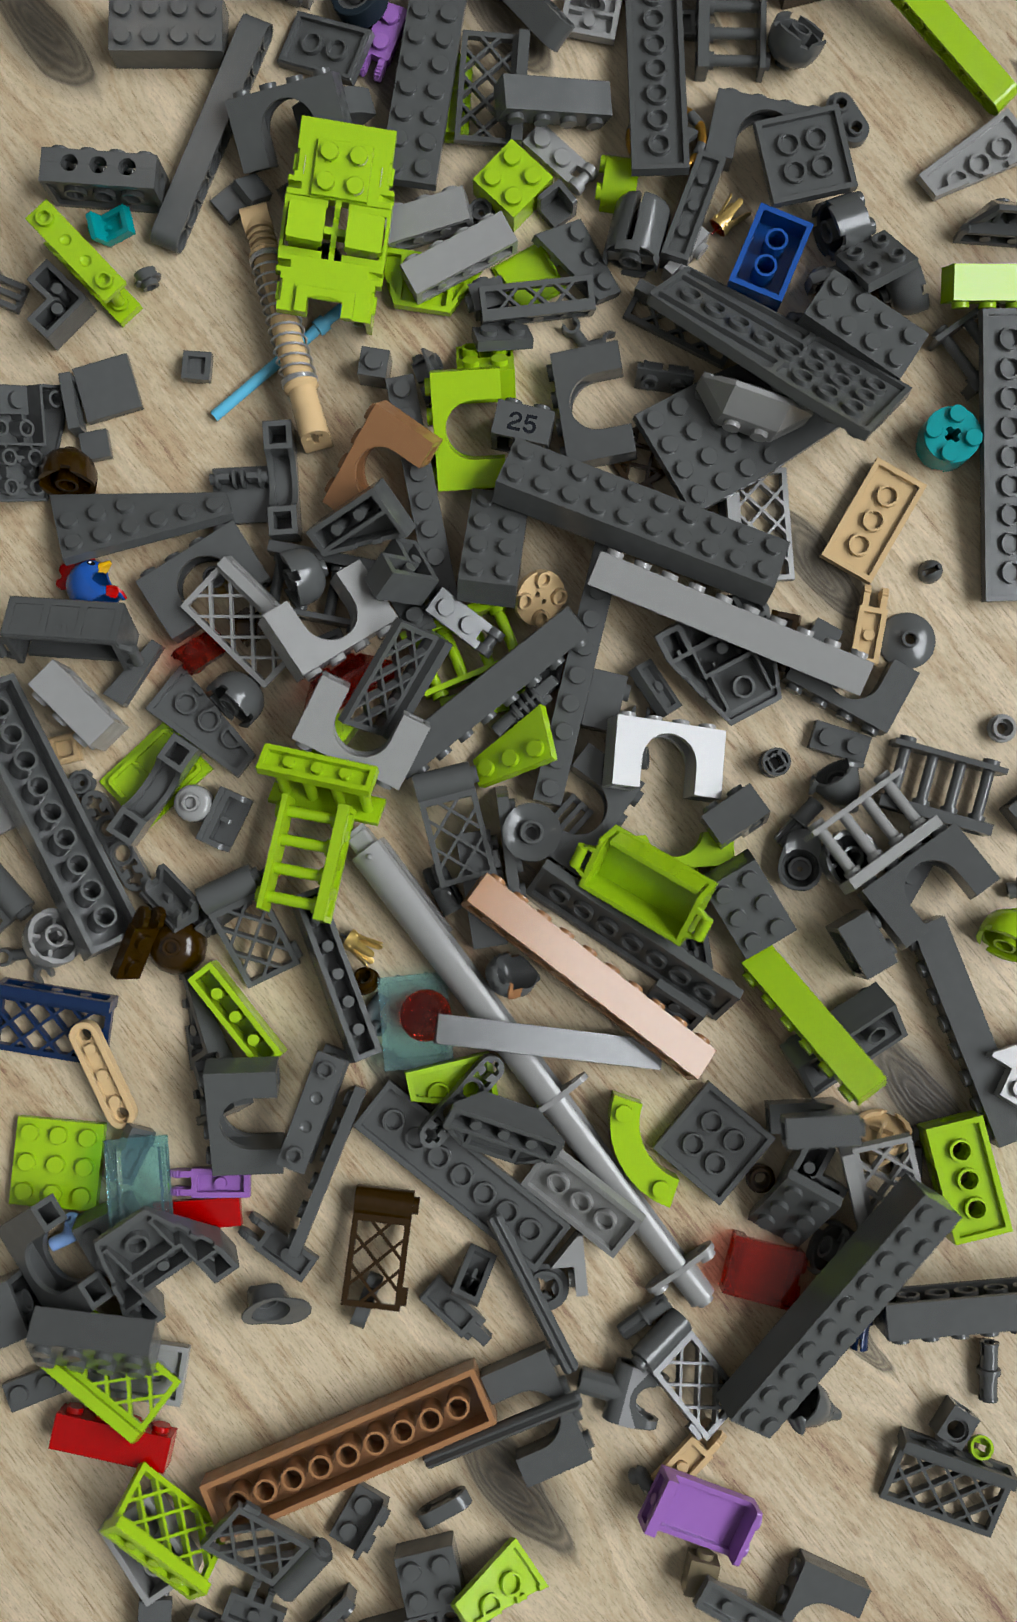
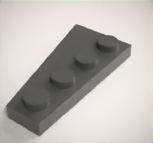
M182 664L145 708L150 714L199 748L237 778L243 774L256 757V754L189 675Z

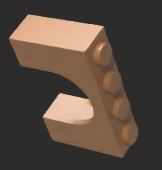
M387 400L375 404L372 403L365 412L364 418L366 421L362 429L359 428L351 439L353 445L349 453H345L337 465L339 471L336 477H332L324 489L327 493L322 502L335 510L369 487L365 475V464L370 452L375 447L389 448L420 469L431 462L443 439Z

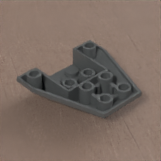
M0 384V502L49 501V494L39 486L38 474L42 459L50 451L60 448L66 419L60 385L35 384L26 386Z

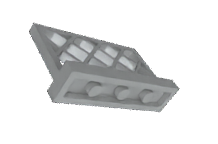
M780 467L768 475L779 476V488L775 493L763 483L765 479L763 478L756 482L748 493L741 490L718 503L719 515L753 528L755 527L752 524L761 515L772 525L766 533L771 534L776 529L783 535L784 540L790 541L784 560L786 574H779L777 582L795 580L786 467ZM757 487L770 497L763 507L750 497ZM745 501L757 511L750 521L741 514L740 507ZM772 501L781 508L782 515L777 521L765 511Z
M224 556L216 564L217 567L180 607L263 688H266L286 666L283 661L277 666V659L281 658L276 656V651L272 645V656L256 655V639H267L265 635H256L255 618H261L263 614L279 606L280 603L232 556ZM219 574L228 581L229 594H214L213 581ZM208 587V594H202ZM234 588H235L240 594H234ZM198 597H208L209 614H198L190 605ZM214 597H229V614H214ZM234 597H244L249 602L250 614H235ZM255 608H256L261 614H255ZM203 618H209V623L206 622ZM215 618H230V635H220L215 630ZM235 618H250L251 635H235ZM225 639H230L231 645ZM236 639H251V655H240L236 651ZM245 659H251L252 666ZM256 659H272V672L266 679L257 671Z
M910 1132L862 1142V1146L838 1147L857 1229L872 1213L877 1203L884 1199L885 1196L883 1195L890 1185H896L898 1181L895 1178L903 1168L913 1173V1178L922 1183ZM906 1143L907 1151L901 1159L889 1154L894 1145ZM872 1150L879 1155L870 1166L861 1161L859 1153ZM885 1158L897 1164L889 1176L877 1170ZM873 1174L884 1180V1183L877 1192L866 1185Z

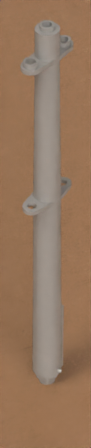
M364 823L353 829L349 845L357 856L352 859V862L469 1016L472 1018L517 1023L451 934L452 927L385 837L377 840L369 827H366ZM498 1052L537 1105L533 1108L539 1109L541 1113L545 1114L584 1167L647 1215L635 1233L663 1268V1271L646 1285L645 1288L649 1294L653 1293L654 1296L661 1295L669 1287L668 1283L673 1281L691 1307L698 1306L703 1308L713 1300L712 1294L715 1289L696 1264L699 1261L706 1263L711 1260L716 1254L714 1250L715 1245L709 1240L685 1254L644 1196L625 1174L617 1159L569 1095L570 1092L588 1078L586 1072L580 1073L562 1085L542 1057Z

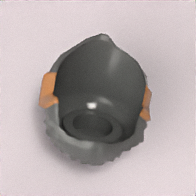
M510 952L499 953L497 956L494 955L485 969V977L491 989L509 1000L528 995L540 980L537 970L524 957L519 954L511 956Z

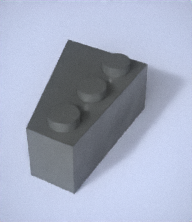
M382 477L318 520L306 534L322 556H328L354 550L360 546L376 545L395 538H406L415 529L416 525Z

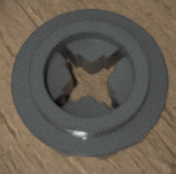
M544 1263L536 1272L530 1269L539 1288L541 1287L539 1278L545 1282L553 1280L551 1289L554 1295L546 1290H543L542 1294L551 1310L561 1306L569 1293V1282L564 1271L560 1268L550 1269V1264Z

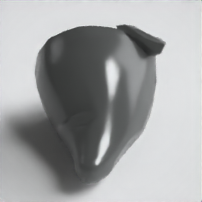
M851 757L828 764L810 778L808 795H813L817 792L832 805L844 809L859 796V768H863L865 764ZM855 807L849 813H856L859 807Z
M818 1383L816 1388L809 1393L787 1420L793 1430L803 1436L806 1428H815L829 1421L840 1420L842 1412L832 1403L827 1391Z

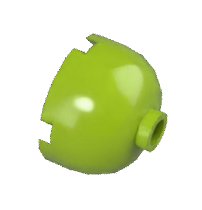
M1017 908L999 909L987 915L979 927L976 938L979 944L983 940L984 943L989 945L986 951L1011 962H1017Z

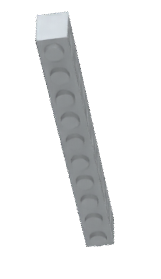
M608 548L606 553L600 551L587 582L588 585L853 694L861 695L874 666L873 662L867 660L869 654L852 648L850 653L840 649L842 643L825 637L823 642L813 638L815 632L798 626L795 631L786 627L788 621L771 615L770 619L759 616L760 610L750 605L744 604L742 608L732 605V598L717 593L715 597L705 594L706 587L690 581L688 586L678 583L679 576L664 570L661 575L650 571L652 565L635 559L634 564L623 560L625 554Z

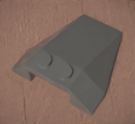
M733 594L726 595L733 599L732 605L742 608L744 604L759 609V616L769 619L771 616L767 603L764 607ZM678 621L654 635L666 662L730 726L782 699L778 666L775 661Z

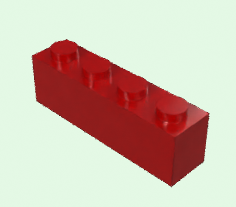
M69 1402L64 1403L56 1413L48 1449L137 1468L140 1463L145 1462L158 1473L164 1474L171 1462L178 1428L172 1427L165 1421L151 1422L138 1442L131 1444L91 1409L85 1408L84 1404ZM134 1415L141 1422L144 1421L140 1416Z

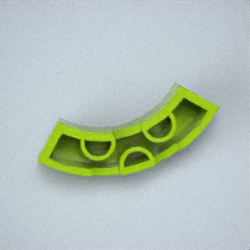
M612 1090L608 1107V1127L612 1146L619 1164L631 1182L641 1192L659 1204L670 1208L679 1178L676 1173L657 1163L643 1145L640 1135V1112L642 1108L640 1099Z

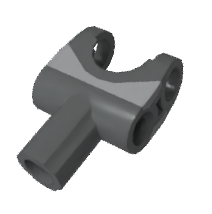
M626 1357L617 1358L613 1374L582 1366L576 1391L583 1395L605 1400L602 1417L606 1421L639 1430H654L657 1427L659 1419L653 1414L645 1412V1409L636 1403V1399L643 1389L649 1387L656 1388V1386L661 1387L649 1371L641 1372L631 1359ZM662 1371L660 1374L669 1382L670 1377Z

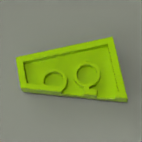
M539 704L473 759L479 778V787L487 788L558 760L546 706Z
M484 1051L405 1070L404 1075L410 1101L439 1104L483 1054L490 1052ZM488 1061L484 1064L486 1071L482 1076L478 1072L474 1074L484 1085L487 1081L483 1076L489 1071L494 1073L493 1065ZM468 1082L463 1087V1094L467 1097L477 1094L478 1084ZM495 1084L489 1090V1093L499 1096L497 1084Z
M510 1537L450 1602V1605L462 1622H487L501 1614L504 1609L515 1603H521L527 1599V1596L536 1591H542L549 1586L518 1540Z

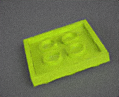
M31 1115L18 1116L9 1204L32 1206L53 1193L62 1209L87 1211L99 1205L107 1123Z

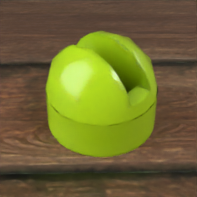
M981 1434L970 1437L967 1444L969 1453L974 1458L982 1461L991 1458L994 1452L992 1441ZM974 1443L986 1446L985 1452L974 1448Z

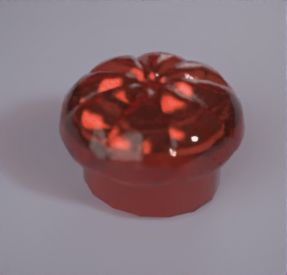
M431 989L417 990L410 994L402 1004L400 1010L401 1025L404 1031L417 1041H434L436 1015H452L451 1007L441 993Z

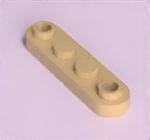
M89 1019L77 1022L69 1033L73 1049L107 1121L117 1129H124L127 1122L133 1123L138 1115L137 1105L99 1025ZM83 1030H89L91 1037H86L83 1034ZM121 1107L128 1111L127 1115H123L120 1112Z

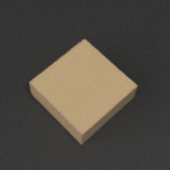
M75 732L47 738L61 766L84 760L81 744L72 736Z

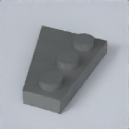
M581 219L534 235L531 241L538 248L542 246L551 255L550 261L556 267L560 265L570 276L592 274L596 305L617 298L621 293L618 284L608 266L602 260L603 257ZM586 283L574 284L587 297Z

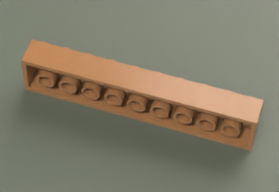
M475 1357L205 1473L199 1489L214 1526L238 1500L242 1503H245L247 1500L261 1507L262 1514L276 1520L496 1425L497 1410L495 1405L491 1404L480 1378L481 1371ZM239 1514L232 1521L233 1526L250 1523V1519ZM230 1536L219 1537L221 1543L231 1539Z

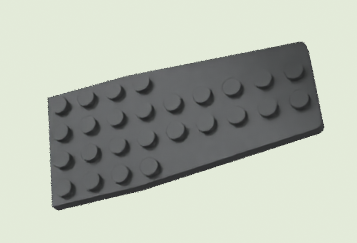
M692 267L683 268L652 289L646 301L648 306L768 383L773 391L785 394L795 400L796 404L800 407L812 410L820 415L824 421L846 430L847 434L851 437L861 439L864 442L907 399L913 388L800 327L793 320Z
M739 364L714 374V376L735 379L790 398L785 394L773 391L768 383ZM697 382L635 414L633 417V421L679 499L703 509H708L762 480L840 428L835 424L824 421L820 415L814 412L804 426L774 441L757 442L746 434L740 432L731 433L724 430L722 426L715 424L696 390Z

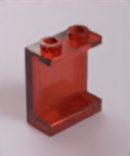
M733 1229L719 1287L724 1294L788 1310L800 1296L801 1288L798 1282L800 1274L804 1275L806 1272L808 1258L805 1257L806 1253L801 1247L794 1246V1248L764 1241L749 1237L743 1231Z

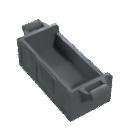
M10 596L0 631L2 636L0 637V658L7 657L24 664L28 653L29 656L118 661L124 670H131L132 666L140 667L144 664V659L137 647L139 633L125 603Z

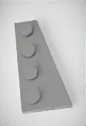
M1006 108L921 172L916 181L931 200H938L1016 167V117L1009 108Z

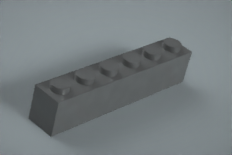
M319 887L296 896L313 899L315 896H318ZM292 907L349 1063H355L383 1052L334 919L332 918L331 925L320 923L312 919L313 914H311V910Z

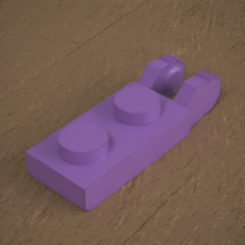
M388 2L384 15L371 28L375 38L359 76L365 77L371 60L378 62L374 70L373 80L381 83L387 67L391 65L402 37L407 14L406 8Z
M212 1166L170 1169V1177L191 1178V1186L177 1185L171 1187V1196H191V1198H250L251 1175L213 1176Z

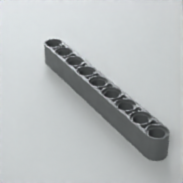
M248 14L242 15L152 227L151 242L178 254L183 251L233 134L225 100L234 98L233 92L244 89L251 91L272 40L273 25Z

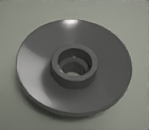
M914 613L894 615L886 621L881 655L888 663L895 659L912 669L923 665L930 659L935 649L936 638L932 626L926 619ZM907 634L913 636V644H908L905 641Z
M525 803L515 807L507 815L502 828V837L506 848L512 855L523 861L536 862L549 857L556 850L561 839V825L555 813L548 807L539 803ZM528 828H533L536 831L535 838L530 839L526 836L525 832Z

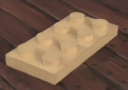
M877 457L819 557L865 584H871L927 485Z

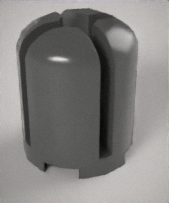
M640 190L629 191L617 200L602 258L606 266L611 262L622 269V275L634 278H645L646 273L655 270V273L657 272L661 250L671 218L670 209L665 200L658 195L646 191L641 203L642 194Z

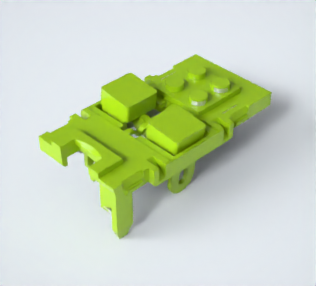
M302 115L298 153L295 152L293 163L294 174H288L287 179L289 185L286 187L277 252L278 265L275 267L276 275H280L275 295L277 313L307 317L308 299L342 304L340 319L353 322V326L363 328L365 324L366 334L372 335L377 305L375 293L376 291L382 292L395 192L390 191V188H393L395 176L393 163L397 131ZM328 206L335 207L332 227L324 226ZM341 208H347L349 212L346 230L338 229ZM385 218H386V219H387V223H386V230H385V237H384V245H383L382 259H381V261H378V260H375V259H378V258L380 257L381 247H382V240H383V233H384V226H385ZM322 239L331 240L328 259H322V251H317L318 247L322 246ZM336 241L344 243V252L347 253L342 255L341 261L334 260Z

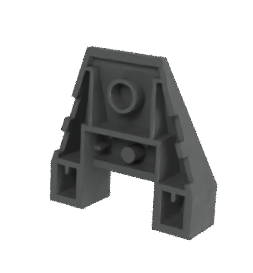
M147 1206L141 1207L93 1240L103 1269L111 1282L113 1293L119 1301L122 1315L125 1317L156 1320L157 1323L166 1318L164 1294L156 1286L194 1261L216 1284L240 1267L236 1245L220 1227Z

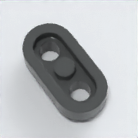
M844 92L832 94L825 106L837 103L844 105L845 108H840L849 148L860 147L866 141L869 134L867 120L850 95ZM856 126L860 131L855 132L851 127Z

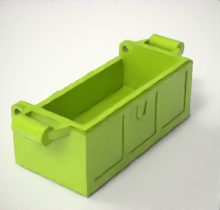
M617 824L600 837L596 846L578 843L569 865L575 868L581 876L578 884L580 888L679 947L687 938L703 942L713 923V919L707 916L704 910L718 885L717 882ZM587 851H590L592 855L586 868L583 869L580 866Z

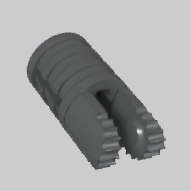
M432 865L433 867L423 870L422 874L431 894L439 905V909L442 911L443 917L463 907L460 905L463 897L456 885L440 888L435 865ZM444 865L442 868L445 881L451 880L452 877Z

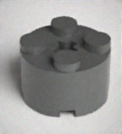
M861 191L844 193L820 202L813 208L812 218L816 217L817 226L812 228L815 242L824 257L828 255L832 257L831 261L836 260V254L870 239L871 235L876 233V223L872 217H869L865 206V198Z

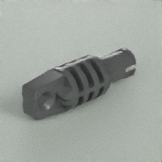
M550 675L541 684L538 682L532 688H526L519 695L520 697L509 705V710L491 725L492 729L501 737L539 704L546 706L553 700L550 694L560 685L559 681L553 675Z

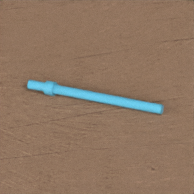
M338 303L323 317L319 315L312 321L313 325L304 333L308 338L307 345L316 337L325 335L331 329L330 326L340 318L342 304ZM278 356L273 358L210 412L213 417L219 421L281 368L276 364Z

